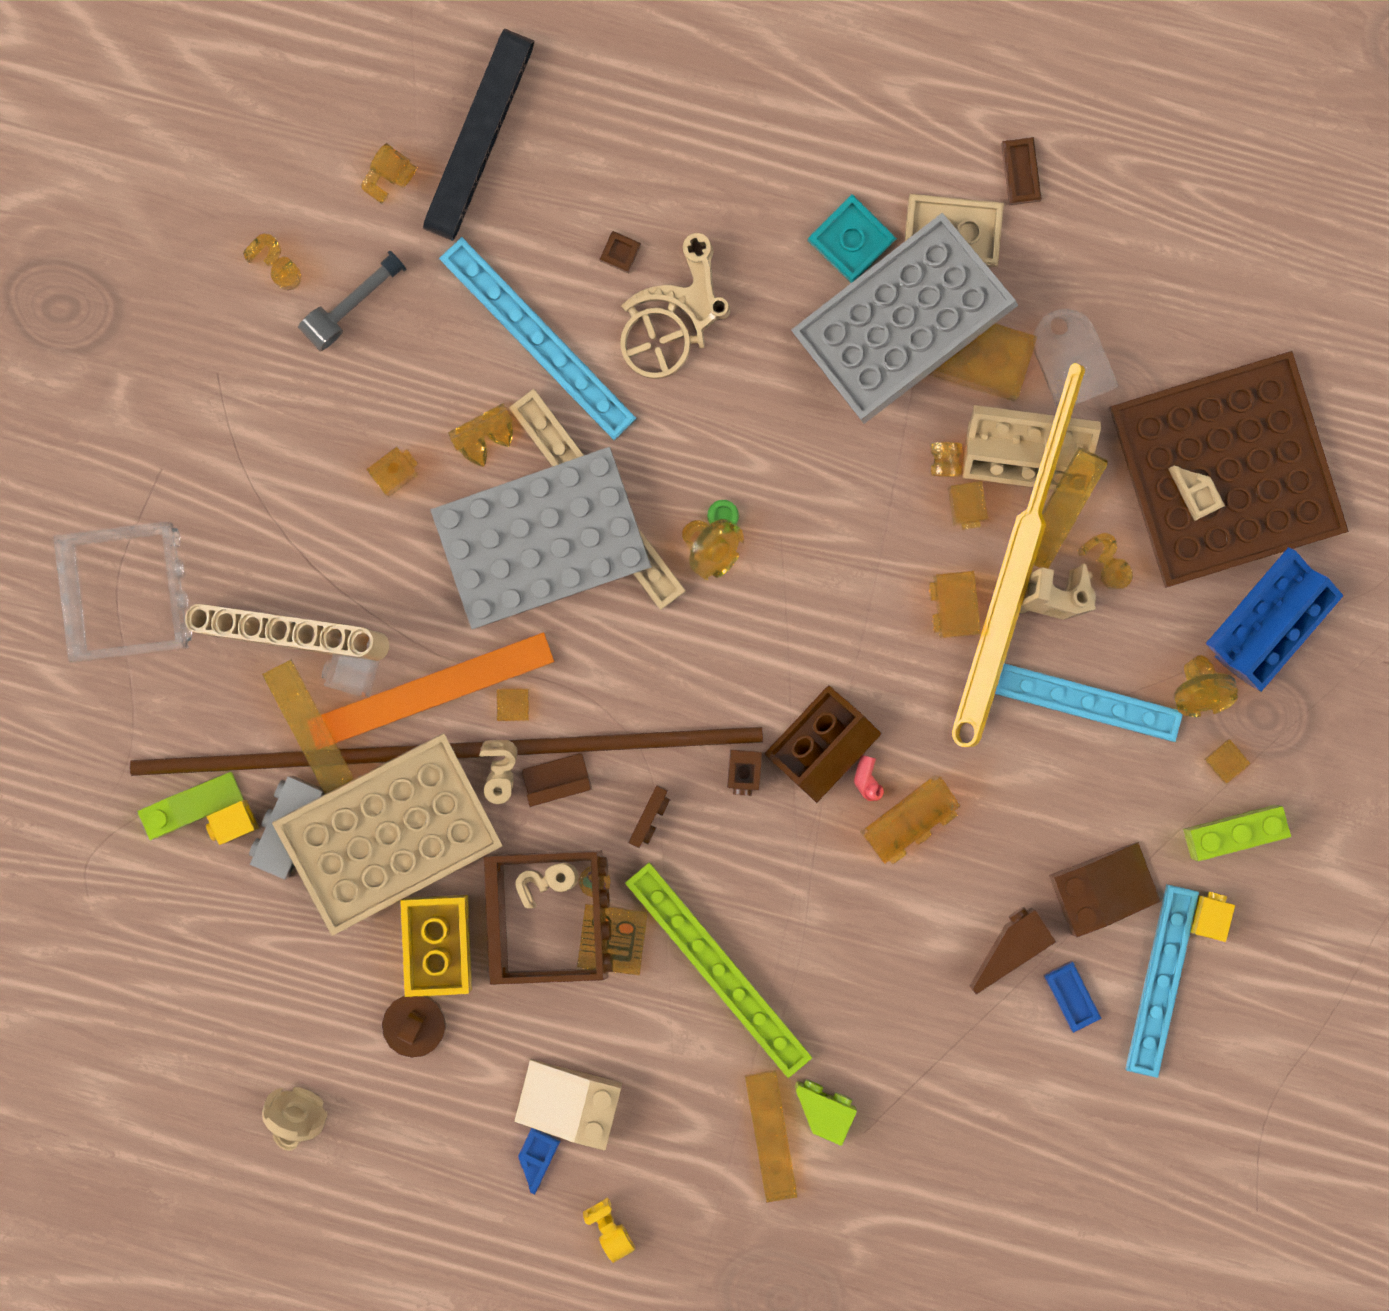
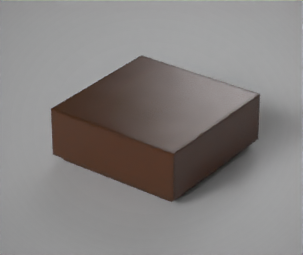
M612 231L600 257V262L629 274L641 243Z

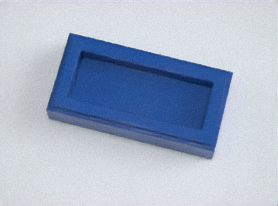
M1073 961L1043 975L1073 1033L1102 1019Z

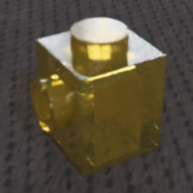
M397 446L366 469L388 497L419 475L414 468L418 465V462L408 449L402 453Z

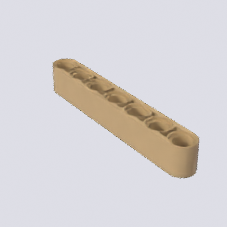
M203 604L191 606L185 615V624L190 631L211 637L371 661L383 659L389 650L388 638L383 633L363 627ZM342 636V642H341V644L339 645V640H340V637ZM370 639V646L367 649V643Z

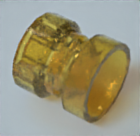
M931 443V454L934 456V463L930 466V475L939 477L962 476V465L959 463V456L962 454V443Z

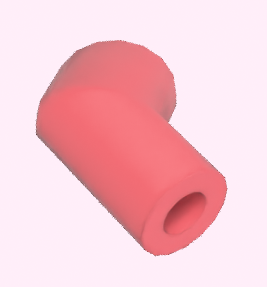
M862 755L854 777V784L863 798L868 801H878L883 797L884 789L872 776L876 759Z

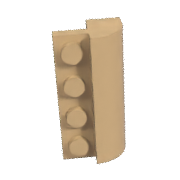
M974 405L965 440L963 478L1034 487L1055 416ZM1076 418L1070 419L1049 489L1089 494L1095 472L1094 454L1101 431V422Z

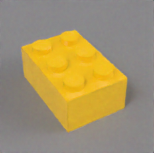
M468 895L407 897L400 900L405 997L469 994L472 991Z

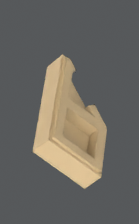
M1175 465L1168 468L1194 521L1225 506L1211 477L1190 472Z

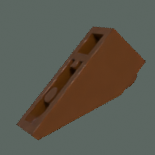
M1022 907L1009 916L1011 921L1004 925L970 984V988L976 995L1056 943L1036 910L1033 908L1026 910L1025 907Z

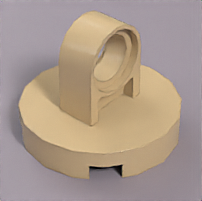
M294 1087L293 1091L282 1092L283 1088L274 1090L268 1095L262 1110L263 1122L268 1130L273 1133L275 1143L287 1151L294 1150L301 1141L310 1140L319 1135L327 1119V1111L325 1112L323 1109L324 1102L312 1091L301 1087Z

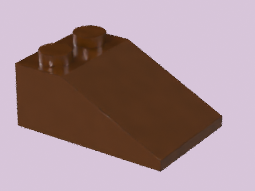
M1139 842L1049 875L1070 933L1075 937L1107 927L1161 902Z

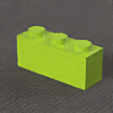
M1271 805L1183 829L1190 857L1195 861H1203L1291 837L1284 808L1279 805Z

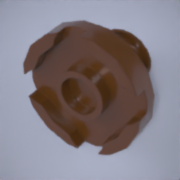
M404 995L394 1000L385 1011L382 1021L383 1036L389 1047L399 1055L410 1058L425 1056L435 1050L442 1041L446 1030V1020L439 1003L431 997H405Z

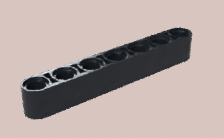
M503 29L425 217L424 230L454 241L532 54L535 40L508 29Z

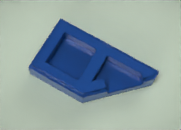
M531 1128L518 1158L527 1179L530 1193L535 1195L561 1140L534 1128Z

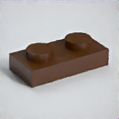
M656 785L631 835L629 844L640 848L642 842L649 844L656 830V827L651 824L656 814L663 816L671 800L665 797L667 789Z

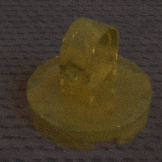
M720 519L712 522L710 525L701 520H694L686 524L682 530V539L690 550V568L704 580H709L708 577L712 575L715 578L723 576L738 560L740 554L736 550L739 542L744 543L743 530L730 520ZM702 531L695 542L690 541L693 533Z
M1198 655L1184 665L1187 681L1182 683L1174 693V700L1179 713L1190 717H1201L1200 711L1212 709L1213 714H1217L1230 708L1237 702V692L1239 691L1235 678L1228 674L1216 673L1213 664L1205 656Z

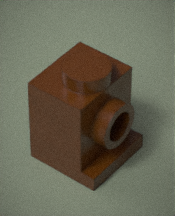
M730 749L727 788H733L734 795L752 796V790H759L762 752ZM739 768H749V777L746 779L740 778L738 776Z

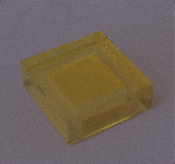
M497 689V721H529V689Z
M1230 739L1226 740L1204 759L1224 784H1227L1251 764Z

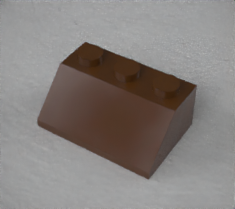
M828 685L764 755L810 798L818 803L882 733L861 712Z

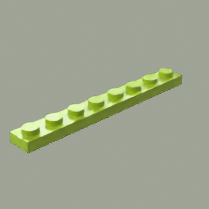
M650 862L625 882L787 1078L791 1077L812 1059L810 1053Z

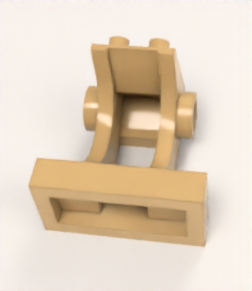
M1083 563L1081 566L1069 571L1068 584L1065 591L1056 588L1052 584L1054 570L1042 567L1032 572L1020 613L1032 611L1065 620L1095 610L1096 595L1090 583L1093 575L1091 571L1088 572L1087 564Z

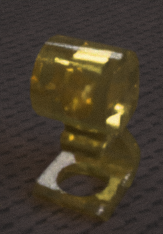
M265 233L258 235L244 250L245 260L251 263L267 245L269 252L263 262L268 266H272L270 273L272 280L283 290L295 289L300 284L302 277L299 268L288 257L283 256L279 258L282 249L274 236Z
M1109 533L1095 535L1079 547L1078 554L1083 556L1099 542L1104 544L1105 548L1096 560L1104 564L1101 580L1107 588L1112 590L1123 589L1131 583L1133 578L1131 567L1124 559L1113 557L1117 551V542L1113 535Z

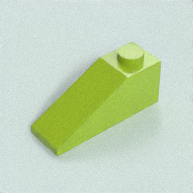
M229 772L163 799L137 812L149 840H154L206 818V816L242 801L244 798L233 773Z

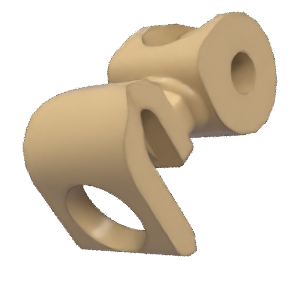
M509 740L484 741L479 753L480 757L505 756L503 760L492 761V772L489 773L484 786V795L487 800L493 804H502L508 801L511 796L514 778L510 770L516 762L517 748Z
M561 863L546 869L545 876H542L538 871H525L518 876L515 885L524 907L535 908L537 904L534 902L527 883L533 882L541 893L547 891L548 887L558 892H564L575 887L579 876L578 871L573 865Z

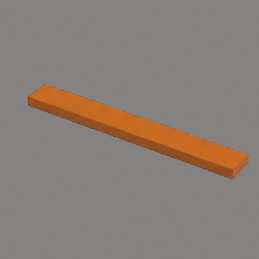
M543 632L306 721L316 748L320 750L554 663L555 660Z

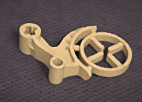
M691 234L683 243V253L694 280L691 286L686 288L672 285L650 287L633 295L621 305L632 316L625 325L621 335L622 355L626 363L635 372L644 377L660 379L676 373L685 364L690 353L691 344L698 343L699 348H704L703 331L716 320L726 319L730 315L731 309L727 301L721 297H715L711 259L714 251L709 239L703 234ZM699 242L702 247L706 246V249H702L704 254L697 257L695 252L690 253V250H694L693 245ZM650 301L669 303L667 310L650 308L638 312L635 308L637 305ZM720 304L725 305L723 312H715L716 306ZM677 306L690 316L695 325L697 335L690 336L683 321L674 314ZM652 314L668 316L681 327V330L661 337L659 339L661 344H666L682 337L685 338L684 352L676 365L670 369L661 348H655V353L662 372L659 373L643 371L635 366L630 359L632 356L650 350L652 348L650 343L627 350L629 331L641 318H643L649 337L652 340L656 339L657 336L649 317Z

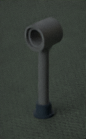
M389 250L387 252L389 256L380 263L382 266L331 312L327 313L320 306L310 312L300 322L298 328L319 351L328 348L343 333L342 328L337 323L390 275L394 277L401 270H407L392 251Z

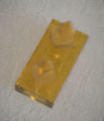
M504 403L451 430L448 434L456 451L459 450L470 462L484 467L487 460V446L484 436L487 435L499 445L509 447L513 437V420Z

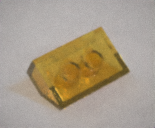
M934 775L861 830L860 834L882 863L886 864L890 861L892 864H895L907 854L905 848L915 841L919 845L933 834L930 831L931 828L939 822L944 826L958 815L955 810L960 807V804L941 776Z

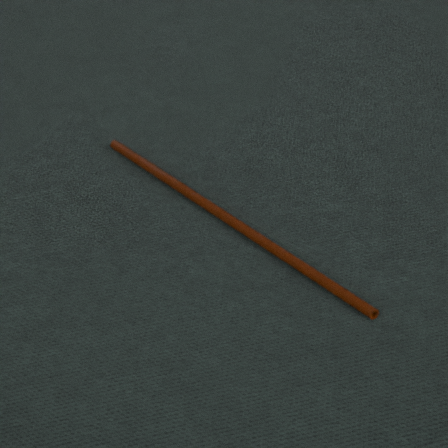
M762 727L509 741L513 742L516 746L517 755L762 743L763 730ZM484 741L449 744L457 759L480 758L479 753ZM419 745L131 760L130 774L131 776L385 763Z

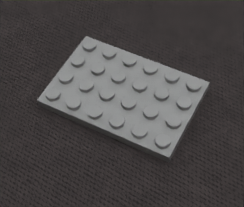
M941 213L791 329V331L863 424H865L1011 312L1018 304L947 217Z
M611 447L430 509L471 629L485 626L652 567Z

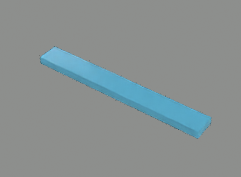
M463 237L439 258L613 440L618 438L636 420V417Z

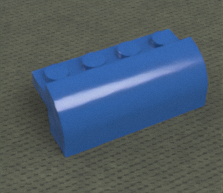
M1288 547L1211 636L1206 645L1216 654L1215 658L1229 671L1248 685L1262 692L1344 595L1328 577L1311 569L1297 551Z

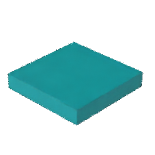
M851 194L808 237L807 241L852 283L897 238Z

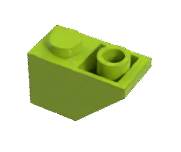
M806 1079L805 1084L797 1081L795 1085L796 1093L812 1133L842 1146L857 1113L856 1107L851 1104L853 1100L835 1092L834 1097L822 1092L824 1087L811 1080Z

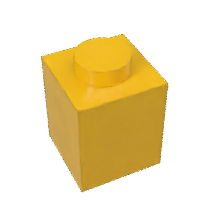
M247 800L239 801L206 816L209 822L206 824L207 832L211 840H217L219 845L226 844L259 829Z
M1210 891L1207 897L1198 895L1191 933L1226 942L1235 905L1226 902L1228 896Z

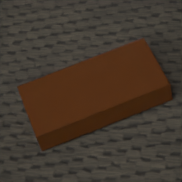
M1034 137L1002 141L1001 147L1009 205L1040 202L1042 197Z

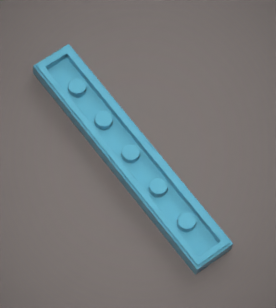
M1005 663L995 694L1171 742H1176L1183 716V711Z
M1166 884L1125 1070L1156 1078L1159 1076L1198 900V891Z

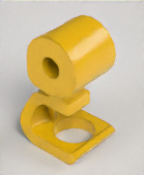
M607 1197L583 1211V1218L587 1225H592L595 1222L598 1223L599 1231L602 1233V1236L599 1237L600 1244L611 1262L615 1263L635 1251L636 1248L623 1224H615L611 1214V1201Z

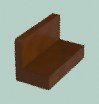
M581 753L522 770L528 793L526 796L529 807L592 790L584 757Z

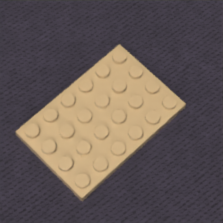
M444 733L272 822L331 936L503 846Z

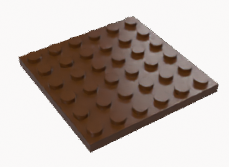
M1293 351L1109 407L1165 588L1282 553L1288 547L1295 549L1349 532ZM1175 465L1181 469L1211 477L1225 506L1194 521L1168 468Z

